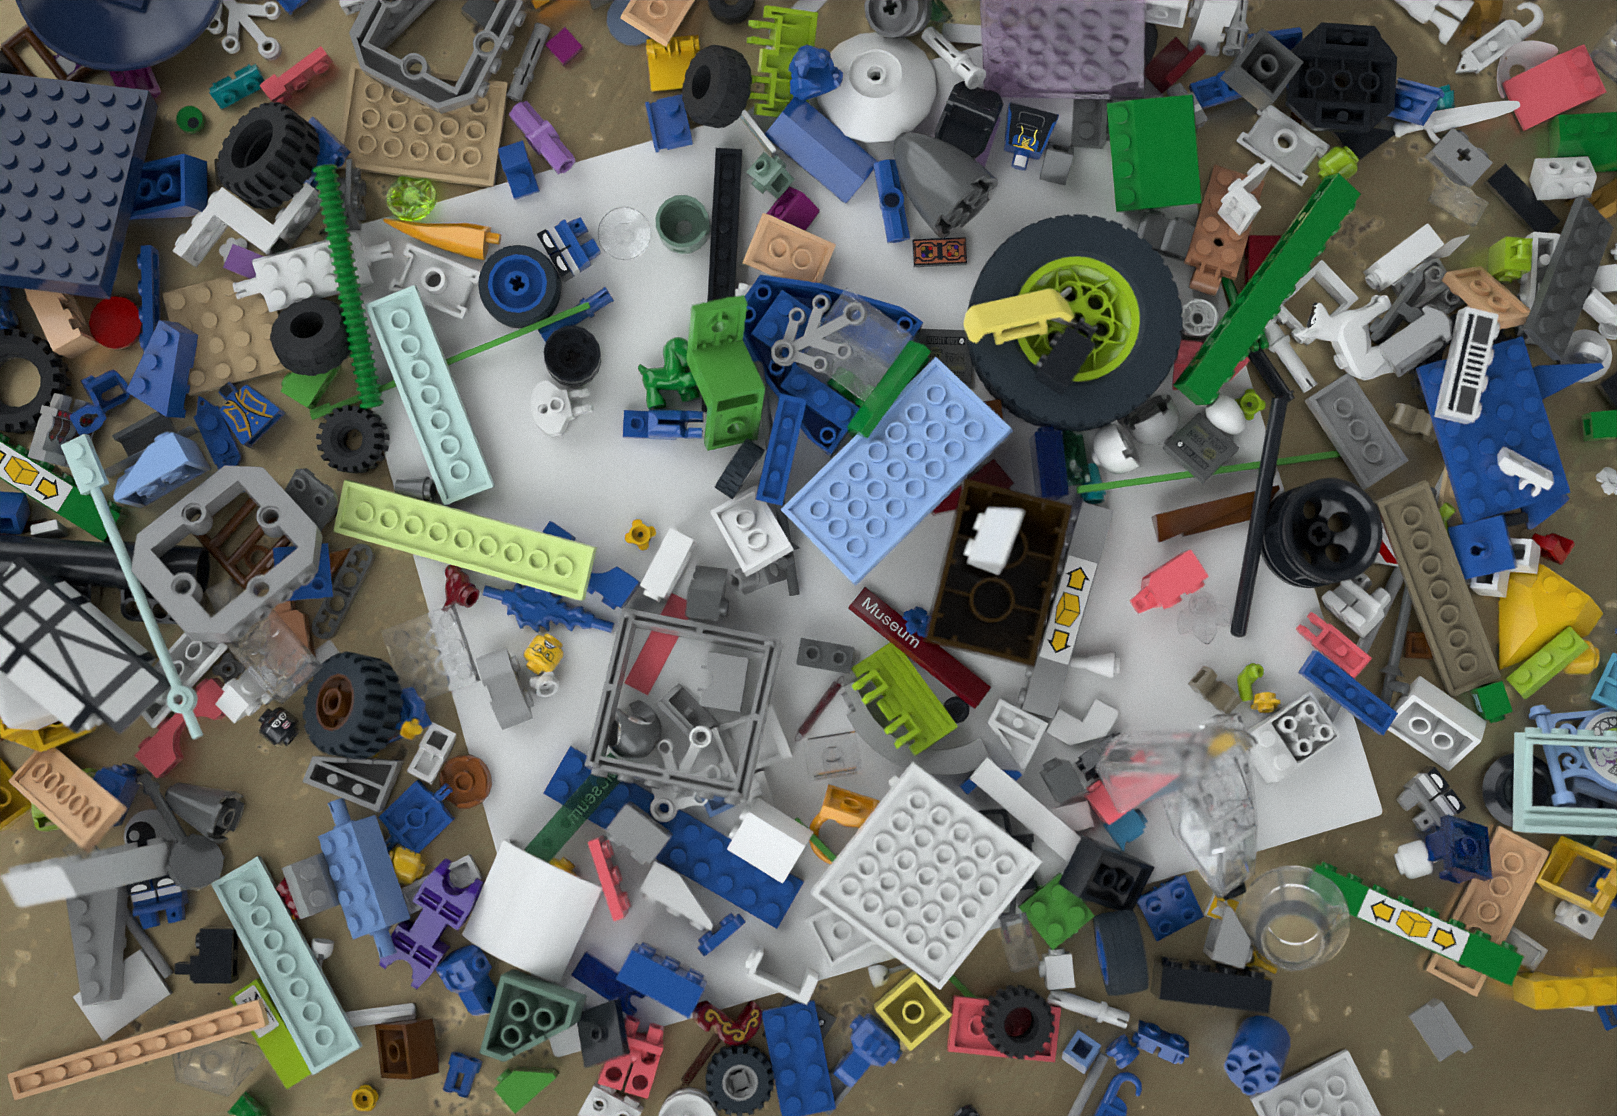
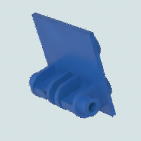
M328 543L321 545L319 570L315 574L314 579L307 585H301L295 590L288 601L333 597ZM295 546L273 548L274 566L278 565L297 548Z
M1185 874L1179 877L1177 875L1174 876L1165 885L1160 883V888L1157 889L1155 886L1153 887L1154 891L1141 894L1140 898L1137 899V905L1142 910L1157 942L1204 917Z

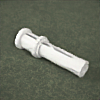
M1238 0L1230 26L1225 27L1224 31L1227 33L1226 44L1222 48V53L1226 56L1236 57L1244 47L1245 35L1249 31V27L1246 24L1248 0Z
M933 26L924 30L921 37L923 41L950 65L951 72L955 76H960L969 89H975L982 84L986 77V71L982 67H977L968 54H961Z
M1275 317L1269 320L1265 326V335L1269 343L1268 349L1273 353H1277L1302 392L1305 393L1318 383L1289 344L1291 341L1290 336L1283 333Z

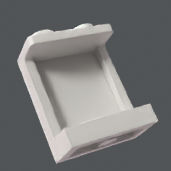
M773 705L769 706L755 770L793 755ZM751 714L712 729L711 744L714 751L720 750L723 760L719 761L725 777L730 775L732 780L737 777Z

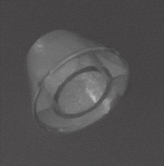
M1283 866L1263 873L1250 884L1240 903L1239 921L1251 940L1250 946L1253 947V951L1259 958L1281 969L1299 971L1321 966L1336 956L1345 944L1349 934L1350 912L1343 893L1332 880L1313 872V869L1307 867ZM1298 915L1311 921L1317 927L1318 932L1314 937L1305 942L1290 943L1278 938L1270 930L1269 925L1279 917Z

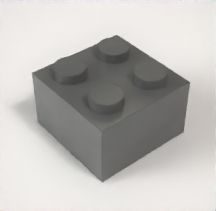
M1261 28L1246 42L1220 79L1262 112L1275 102L1303 61L1266 30Z

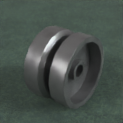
M866 0L864 5L866 19L870 27L879 35L886 37L915 36L924 30L930 21L933 10L932 0Z

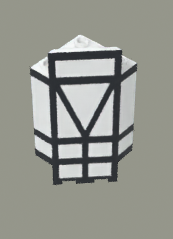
M21 556L12 562V565L4 575L0 573V671L74 733L77 734L85 729L90 731L96 724L100 726L105 722L120 735L170 688L168 679L151 666L157 658L57 574L45 577Z

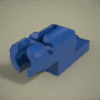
M624 410L623 438L677 440V438L702 439V428L689 427L687 429V424L691 422L704 423V412Z

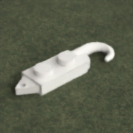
M1531 2L1518 5V10L1530 9L1534 13V20L1524 28L1520 23L1510 19L1498 25L1461 52L1462 58L1456 73H1479L1499 59L1513 44L1521 42L1535 33L1542 26L1544 20L1541 8Z

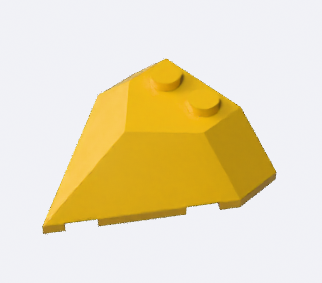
M1539 563L1537 574L1510 572L1506 598L1499 597L1498 670L1531 658L1568 626L1581 638L1588 636L1603 615V612L1589 595L1545 565Z

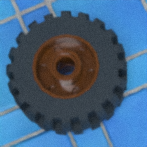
M343 652L331 656L321 664V668L316 669L312 675L314 677L307 686V697L304 696L303 704H305V711H303V719L306 721L304 725L305 731L310 735L308 738L319 751L328 755L362 760L376 755L380 752V749L385 748L389 744V738L393 737L397 731L395 727L397 723H400L402 716L400 715V709L403 708V700L401 699L403 690L401 684L398 683L400 679L390 664L379 658L353 652Z

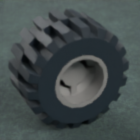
M748 1043L738 1046L731 1045L727 1048L723 1046L718 1054L715 1052L711 1062L707 1065L706 1090L711 1102L715 1103L718 1110L721 1111L723 1109L725 1114L730 1116L732 1113L737 1114V1116H743V1113H748L750 1116L754 1114V1110L757 1108L760 1111L764 1107V1102H768L771 1098L770 1093L774 1089L772 1066L764 1052L761 1053L756 1046L750 1047Z

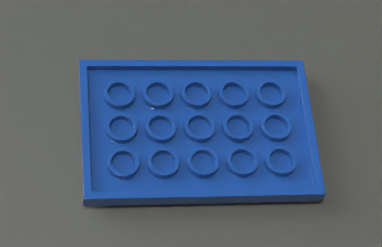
M1523 336L1492 345L1491 349L1494 350V356L1491 364L1487 365L1485 376L1488 377L1485 391L1481 392L1479 403L1482 404L1481 413L1475 419V422L1469 424L1434 417L1447 359L1416 368L1463 524L1571 493ZM1504 446L1551 471L1554 483L1550 489L1546 490L1541 487L1540 493L1535 497L1531 494V490L1535 486L1534 484L1528 483L1522 490L1519 489L1521 477L1517 475L1510 476L1504 473L1500 466H1498L1497 455Z

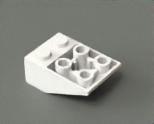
M1310 691L1237 737V740L1264 781L1272 783L1280 781L1341 736Z

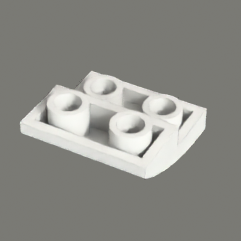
M1439 258L1425 261L1410 271L1414 274L1418 269L1423 272L1426 288L1413 305V307L1419 308L1421 312L1423 307L1429 306L1448 315L1465 303L1464 300L1453 294L1449 287L1442 282L1447 271ZM1406 275L1390 285L1397 297L1403 291L1401 282Z

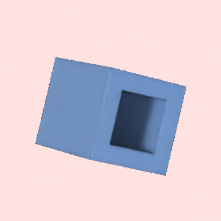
M1078 1030L1063 1051L1062 1059L1085 1075L1099 1054L1101 1045Z

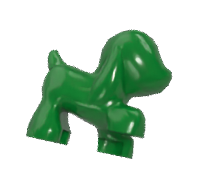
M674 337L666 342L662 352L664 359L663 367L646 368L642 364L638 366V371L642 375L643 386L646 389L648 409L660 410L666 408V400L662 397L660 390L677 391L682 403L700 399L698 390L694 388L697 384L692 372L686 373V370L689 368L686 361L688 341L686 339Z

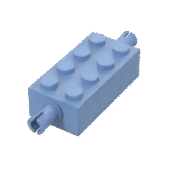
M344 798L331 801L327 804L330 808L335 827H333L334 830L318 836L321 850L324 853L352 939L367 934L373 935L381 959L397 953L388 929H391V925L410 919V915L376 815L354 821L350 818Z

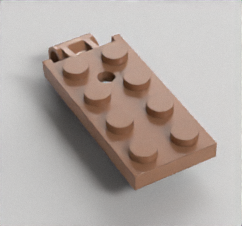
M1218 165L1213 166L1194 226L1195 230L1187 256L1183 262L1184 264L1196 267L1189 283L1190 289L1215 296L1222 276L1232 280L1236 279L1253 221L1246 231L1238 235L1217 212L1223 204L1221 199L1229 192L1227 190L1229 186L1238 178L1243 181L1248 175ZM1263 180L1258 187L1250 192L1255 196L1258 203L1265 183ZM1215 239L1221 240L1222 243H1223V246H1221V247L1216 246V245L1214 244V240H1215Z

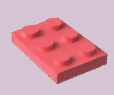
M604 835L590 840L588 845L614 922L623 919L629 913L628 910L631 907L628 893L621 890L619 883L623 879L618 865L613 866L611 859L612 855H614L610 840L605 841Z

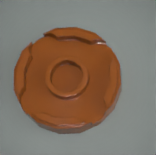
M458 755L449 759L439 776L440 788L444 783H447L449 785L448 788L451 787L453 789V792L445 799L458 808H472L483 803L489 796L492 787L491 773L488 766L480 758L473 755Z

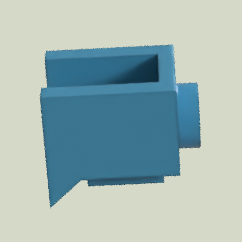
M1131 809L1112 824L1108 825L1105 823L1103 826L1118 848L1124 852L1126 842L1131 843L1145 833L1143 829L1146 828L1145 824L1148 820L1140 809L1136 811Z

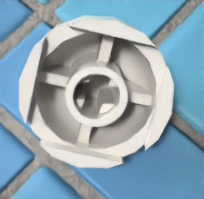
M1119 420L1108 423L1097 431L1093 440L1095 451L1091 452L1095 464L1098 467L1102 465L1108 472L1113 474H1125L1141 466L1139 464L1141 462L1131 437L1127 438L1124 433H1121V431L1125 430V427Z

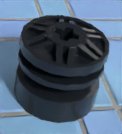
M575 325L563 326L554 331L546 340L543 351L545 365L551 377L561 385L568 387L583 386L592 381L599 372L601 365L600 347L594 335L585 328ZM574 352L575 356L580 355L577 358V364L572 365L571 361H566L569 359V353Z

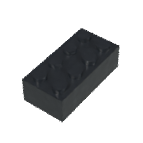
M1162 956V960L1154 959L1151 993L1159 1000L1269 1013L1273 980L1257 967L1245 966L1243 970H1238V968H1234L1226 963H1216V967H1211L1205 964V961L1189 959V964L1178 961L1179 958Z

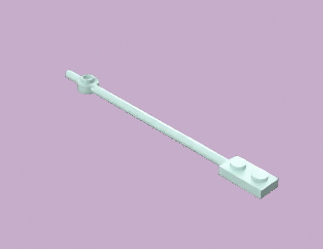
M83 434L62 444L61 448L80 494L88 495L91 493L146 625L172 688L167 696V704L173 712L182 713L192 739L200 738L203 736V733L193 711L198 702L197 693L193 688L182 685L140 581L131 571L132 562L101 490L102 487L109 484L90 436ZM179 695H182L183 702L181 704L177 702V698Z

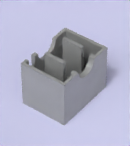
M708 652L706 666L701 665V668L711 671L714 680L710 687L697 689V691H702L699 706L741 712L748 670L747 666L750 658Z

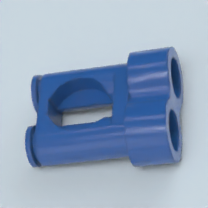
M451 1052L448 1062L450 1068L443 1090L448 1093H453L454 1091L460 1097L468 1098L475 1075L480 1071L482 1061L460 1052ZM459 1072L464 1074L460 1087L455 1085Z

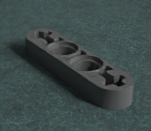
M356 544L349 551L332 584L333 597L341 596L344 599V607L340 611H334L330 604L333 597H325L312 623V632L316 637L331 639L337 634L375 561V552L369 545ZM366 549L365 554L369 556L368 560H362L358 566L363 568V571L360 572L357 569L350 568V563L356 565L359 560L356 553L358 551L363 552ZM348 572H353L357 577V582L352 587H346L343 583V577ZM325 611L337 615V620L331 618L328 623L331 631L322 634V628L319 627L320 622L326 623L329 618L328 615H324Z

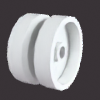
M692 1087L678 1089L670 1094L662 1104L659 1116H719L718 1109L715 1103L711 1102L709 1095L701 1089Z

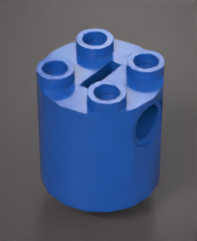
M1256 1015L1248 1017L1240 1023L1226 1058L1224 1069L1230 1080L1241 1088L1244 1094L1252 1096L1256 1093L1267 1092L1278 1084L1291 1047L1290 1036L1286 1028L1277 1020L1268 1016Z

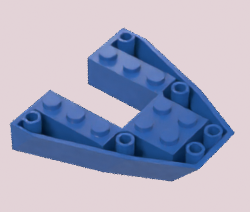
M759 275L744 296L747 301L743 333L744 344L753 363L755 361L763 363L766 382L778 398L781 393L807 400L801 429L815 445L829 457H832L849 433L847 425L860 408L798 366L800 363L794 362L789 366H781L774 362L771 350L778 340L784 338L789 323V312L793 308H800L807 314L805 323L798 327L795 338L797 340L805 334L813 310L812 302L817 295H824L830 300V308L823 313L819 327L842 316L848 304L853 302L861 304L867 311L866 321L859 326L850 324L836 333L888 369L908 342L913 341L922 328L923 321L900 306L821 283ZM820 299L818 301V308H823L825 306L824 299ZM856 310L853 313V319L857 320L860 318L861 312ZM796 312L794 320L799 321L802 314L801 312ZM808 346L807 348L799 352L807 354L811 346ZM788 348L782 350V357L785 358L789 355Z

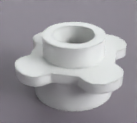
M544 671L531 678L529 684L536 689V695L549 697L557 691L560 681L555 679L553 671Z

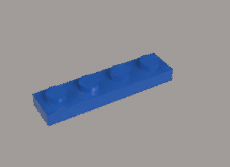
M151 245L140 246V254L137 255V265L141 270L138 292L142 296V306L139 307V319L143 323V332L139 335V342L143 351H145L159 320H161L159 250Z
M779 394L755 500L783 505L807 402L806 399Z
M1313 650L1298 672L1379 735L1386 733L1398 715L1395 710L1318 651Z

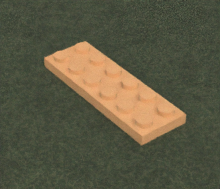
M56 747L45 752L35 750L8 781L88 853L101 841L107 831L127 810L123 804Z
M1497 826L1451 918L1466 924L1464 930L1473 934L1476 929L1492 936L1491 942L1501 945L1502 941L1505 942L1550 851L1501 826ZM1434 952L1425 968L1429 973L1477 997L1487 978L1482 973Z

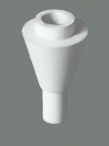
M1116 652L1089 656L1088 658L1072 657L1070 667L1085 668L1114 679V673L1120 674L1121 658L1116 657Z

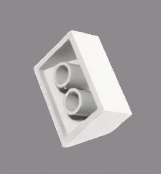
M1419 676L1410 685L1409 692L1407 694L1402 693L1392 709L1398 715L1388 730L1447 771H1450L1482 741L1487 721Z

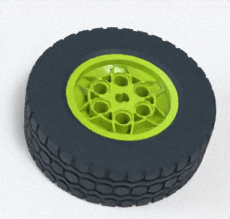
M1068 214L1055 216V218L1049 217L1037 223H1032L1022 228L1021 231L1014 233L994 251L980 272L971 294L968 310L974 305L1046 289H1054L1062 293V291L1070 287L1075 294V300L1068 302L1074 314L1073 319L1079 322L1084 317L1086 318L1085 322L1094 327L1096 324H1102L1107 329L1106 336H1098L1094 333L1090 341L1095 343L1094 348L1062 396L1034 378L1039 371L1035 366L1043 353L1049 356L1053 349L1049 346L1048 335L1056 334L1057 332L1063 334L1066 328L1070 326L1053 320H1046L1047 334L1022 337L1005 341L999 345L995 344L993 332L984 334L977 343L970 341L966 334L967 346L970 351L969 355L980 381L983 382V386L989 394L996 398L995 400L1001 399V405L1004 409H1008L1011 414L1019 419L1022 418L1025 422L1041 426L1044 429L1062 432L1088 431L1101 428L1108 423L1129 415L1160 387L1177 357V350H1179L1182 338L1183 317H1181V314L1183 312L1181 299L1178 297L1180 294L1176 281L1172 280L1174 277L1168 265L1165 266L1163 264L1164 259L1157 250L1154 252L1152 250L1153 246L1144 238L1140 239L1138 233L1130 228H1123L1122 224L1113 220L1108 222L1103 217L1093 215L1091 218L1084 214H1074L1073 216ZM1097 298L1101 303V309L1094 310L1090 308L1088 299ZM1079 330L1077 331V332H1078L1079 334H1081L1082 336L1087 337L1085 334H1083V333L1080 332Z

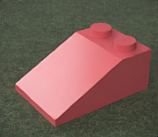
M1585 44L1551 58L1502 83L1509 101L1520 102V107L1514 110L1523 131L1549 121L1557 115H1563L1591 103L1606 93Z

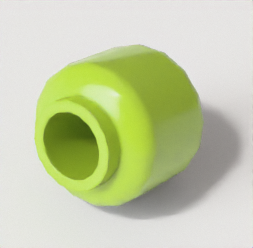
M1335 146L1319 159L1318 167L1320 172L1318 176L1323 180L1325 176L1339 173L1344 179L1348 180L1357 172L1358 167L1356 163L1359 160L1348 147L1344 146L1341 148Z

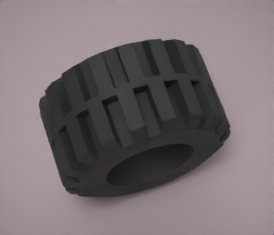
M1008 985L1006 990L1001 988L996 990L997 995L995 997L991 995L987 999L990 1002L989 1005H984L982 1011L985 1013V1016H981V1023L984 1025L982 1029L988 1037V1041L999 1052L1012 1059L1013 1056L1017 1059H1024L1026 1055L1032 1058L1035 1057V1051L1038 1050L1040 1053L1044 1051L1043 1044L1045 1042L1050 1044L1052 1038L1049 1037V1034L1055 1031V1027L1052 1025L1055 1017L1050 1012L1052 1010L1050 1005L1034 990L1022 985H1017V987ZM1018 1007L1028 1008L1032 1018L1028 1030L1019 1036L1007 1035L1004 1029V1022L1009 1012Z

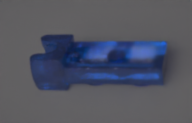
M588 951L585 952L571 974L575 979L608 1001L620 999L622 1011L631 1017L637 1013V1008L631 1004V996H637L640 999L647 997L643 993L617 980L616 977L619 972Z

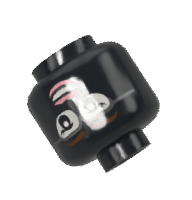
M283 707L275 708L273 711L267 709L258 720L261 723L259 734L275 747H280L283 744L287 747L300 732L298 728L299 720Z

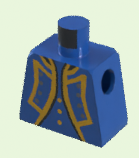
M228 382L218 392L227 401L219 410L240 443L248 448H251L286 414L283 409L247 384L238 390L231 382Z

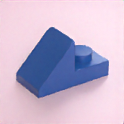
M524 141L498 148L502 168L506 174L514 200L540 192Z

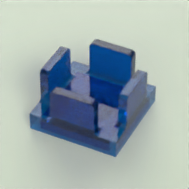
M1449 814L1440 817L1441 826H1435L1436 832L1425 837L1428 851L1427 861L1435 862L1443 859L1445 870L1439 872V878L1454 883H1462L1471 879L1481 881L1492 879L1488 827Z

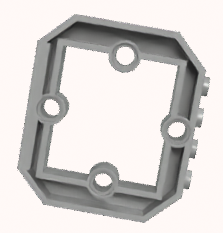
M387 0L365 1L349 32L361 70L365 75L440 114L475 104L480 97H485L490 87L488 81L492 73L496 74L502 64L500 59L504 50L508 51L514 41L512 34L516 26L521 27L527 14L524 12L523 0H499L484 31L477 33L474 37V51L456 86L453 87L432 76L429 64L420 54L410 53L401 60L375 46L391 13L395 14L404 11L408 0H396L394 2H387ZM487 41L495 44L490 52L481 50L482 45ZM421 64L422 70L419 74H410L412 65Z
M223 466L137 534L131 571L192 641L233 642L235 639L245 636L250 627L257 621L266 619L270 615L271 610L279 603L288 601L292 597L293 592L301 585H307L314 579L315 574L319 570L322 534L316 524L263 467ZM245 491L260 507L257 511L256 519L264 533L272 538L285 535L297 549L264 576L260 575L252 578L247 585V590L210 618L198 604L202 600L203 590L195 578L188 573H178L173 576L159 558L190 533L194 535L207 533L213 525L212 516ZM201 514L198 520L191 521L195 515ZM278 517L275 523L267 524L271 518ZM191 586L189 592L181 594L183 588ZM269 589L267 595L258 597L260 591Z

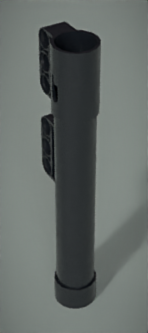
M0 534V573L2 575L10 568L12 562L21 556L45 577L57 574L96 608L100 604V587L117 588L121 591L120 609L123 617L129 621L144 622L141 613L133 608V601L135 599L112 543ZM123 541L133 563L136 542ZM175 545L162 555L159 560L173 576L178 573H188L195 578L203 590L202 600L198 604L206 612L207 588L211 571L207 547ZM140 582L156 622L178 625L169 614H163L160 611V603ZM191 586L183 588L181 594L189 592Z

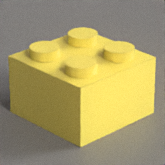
M914 970L874 1004L877 1013L910 1051L952 1016L948 1007Z

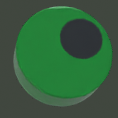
M185 106L178 111L176 122L184 132L195 134L203 129L205 117L198 108Z

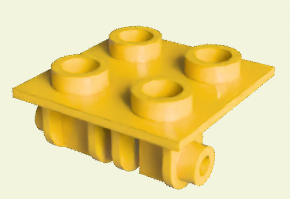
M698 34L672 37L666 47L654 39H646L651 92L682 89L689 63L696 56V53L700 51Z

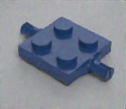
M417 780L378 817L391 835L385 840L386 846L390 843L387 847L388 852L397 844H400L407 849L420 853L455 820L442 802L453 792L451 787L448 788L449 785L447 783H444L437 792L433 793L420 780Z

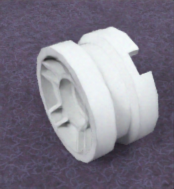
M1195 299L1189 301L1182 308L1183 329L1181 333L1190 339H1200L1208 335L1215 328L1218 314L1210 302L1204 299ZM1193 315L1202 316L1199 324L1194 323Z

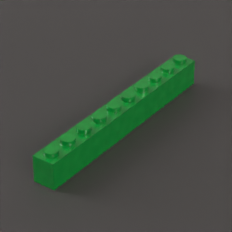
M1339 173L1325 176L1173 386L1195 405H1208L1218 398L1220 394L1219 389L1234 376L1235 367L1249 355V348L1253 342L1262 337L1269 320L1278 315L1281 310L1280 305L1296 290L1295 285L1298 280L1310 271V264L1314 258L1326 249L1327 245L1325 243L1339 231L1343 218L1355 209L1357 205L1355 202L1361 193Z

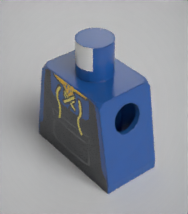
M1012 102L1009 103L1006 113L1004 151L1014 154L1011 163L1012 168L1026 170L1029 158L1040 160L1058 120V114Z

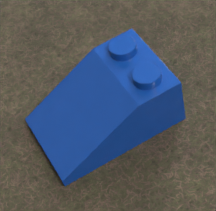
M184 153L145 162L130 220L190 217L203 212L208 205L207 161Z

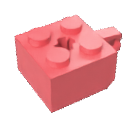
M1190 549L1180 553L1143 577L1141 583L1142 590L1129 601L1138 614L1153 607L1169 609L1182 601L1180 595L1186 593V595L1192 594L1205 586L1203 580L1209 576Z

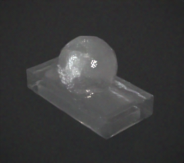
M1444 176L1440 178L1427 200L1472 227L1476 226L1489 202L1475 195L1470 187L1459 186Z

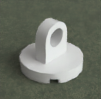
M1588 329L1577 330L1572 333L1563 359L1557 360V363L1559 362V365L1602 363L1603 369L1578 382L1595 381L1603 376L1611 365V347L1605 337L1598 332Z

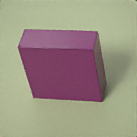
M566 27L545 44L563 66L583 50V46Z

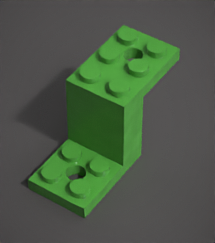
M744 295L691 306L686 361L708 408L704 445L707 451L741 444L747 438L751 441L758 440L765 386L743 341L747 301Z

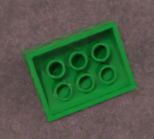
M1193 94L1107 103L1116 212L1128 213L1201 204L1202 192Z

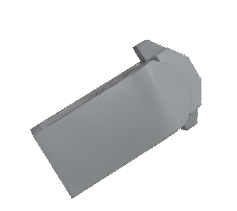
M1425 306L1422 308L1424 313L1422 317L1379 345L1384 360L1398 378L1437 352L1443 346L1444 340L1446 342L1451 340L1452 321L1445 312Z

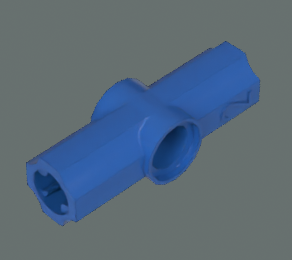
M895 159L873 163L879 195V207L882 212L887 243L909 240L910 235L904 207V196L901 191ZM887 196H895L899 204L896 207H888L884 199Z

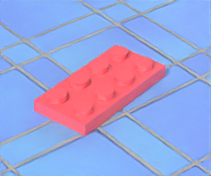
M953 995L952 1016L950 1017L947 1042L948 1052L1007 1057L988 1041V1037L983 1032L982 1028H984V1025L981 1023V1016H985V1013L982 1010L984 1005L988 1006L990 1003L986 998ZM1050 1005L1052 1008L1050 1012L1055 1017V1021L1052 1022L1055 1031L1049 1034V1037L1052 1038L1050 1044L1045 1042L1043 1044L1044 1051L1040 1053L1037 1050L1034 1052L1035 1057L1029 1058L1026 1055L1024 1059L1055 1062L1061 1007ZM1018 1007L1009 1012L1004 1022V1029L1007 1035L1019 1036L1028 1030L1032 1019L1028 1008Z

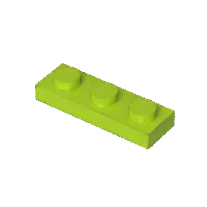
M1568 626L1506 679L1526 700L1588 649L1589 646Z

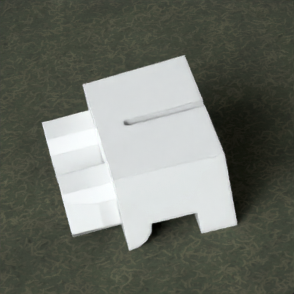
M1364 573L1353 579L1342 581L1341 585L1333 592L1329 590L1322 596L1325 608L1362 639L1385 616L1383 609L1391 600L1389 593L1381 587L1377 588L1371 595L1365 592L1372 585V581Z

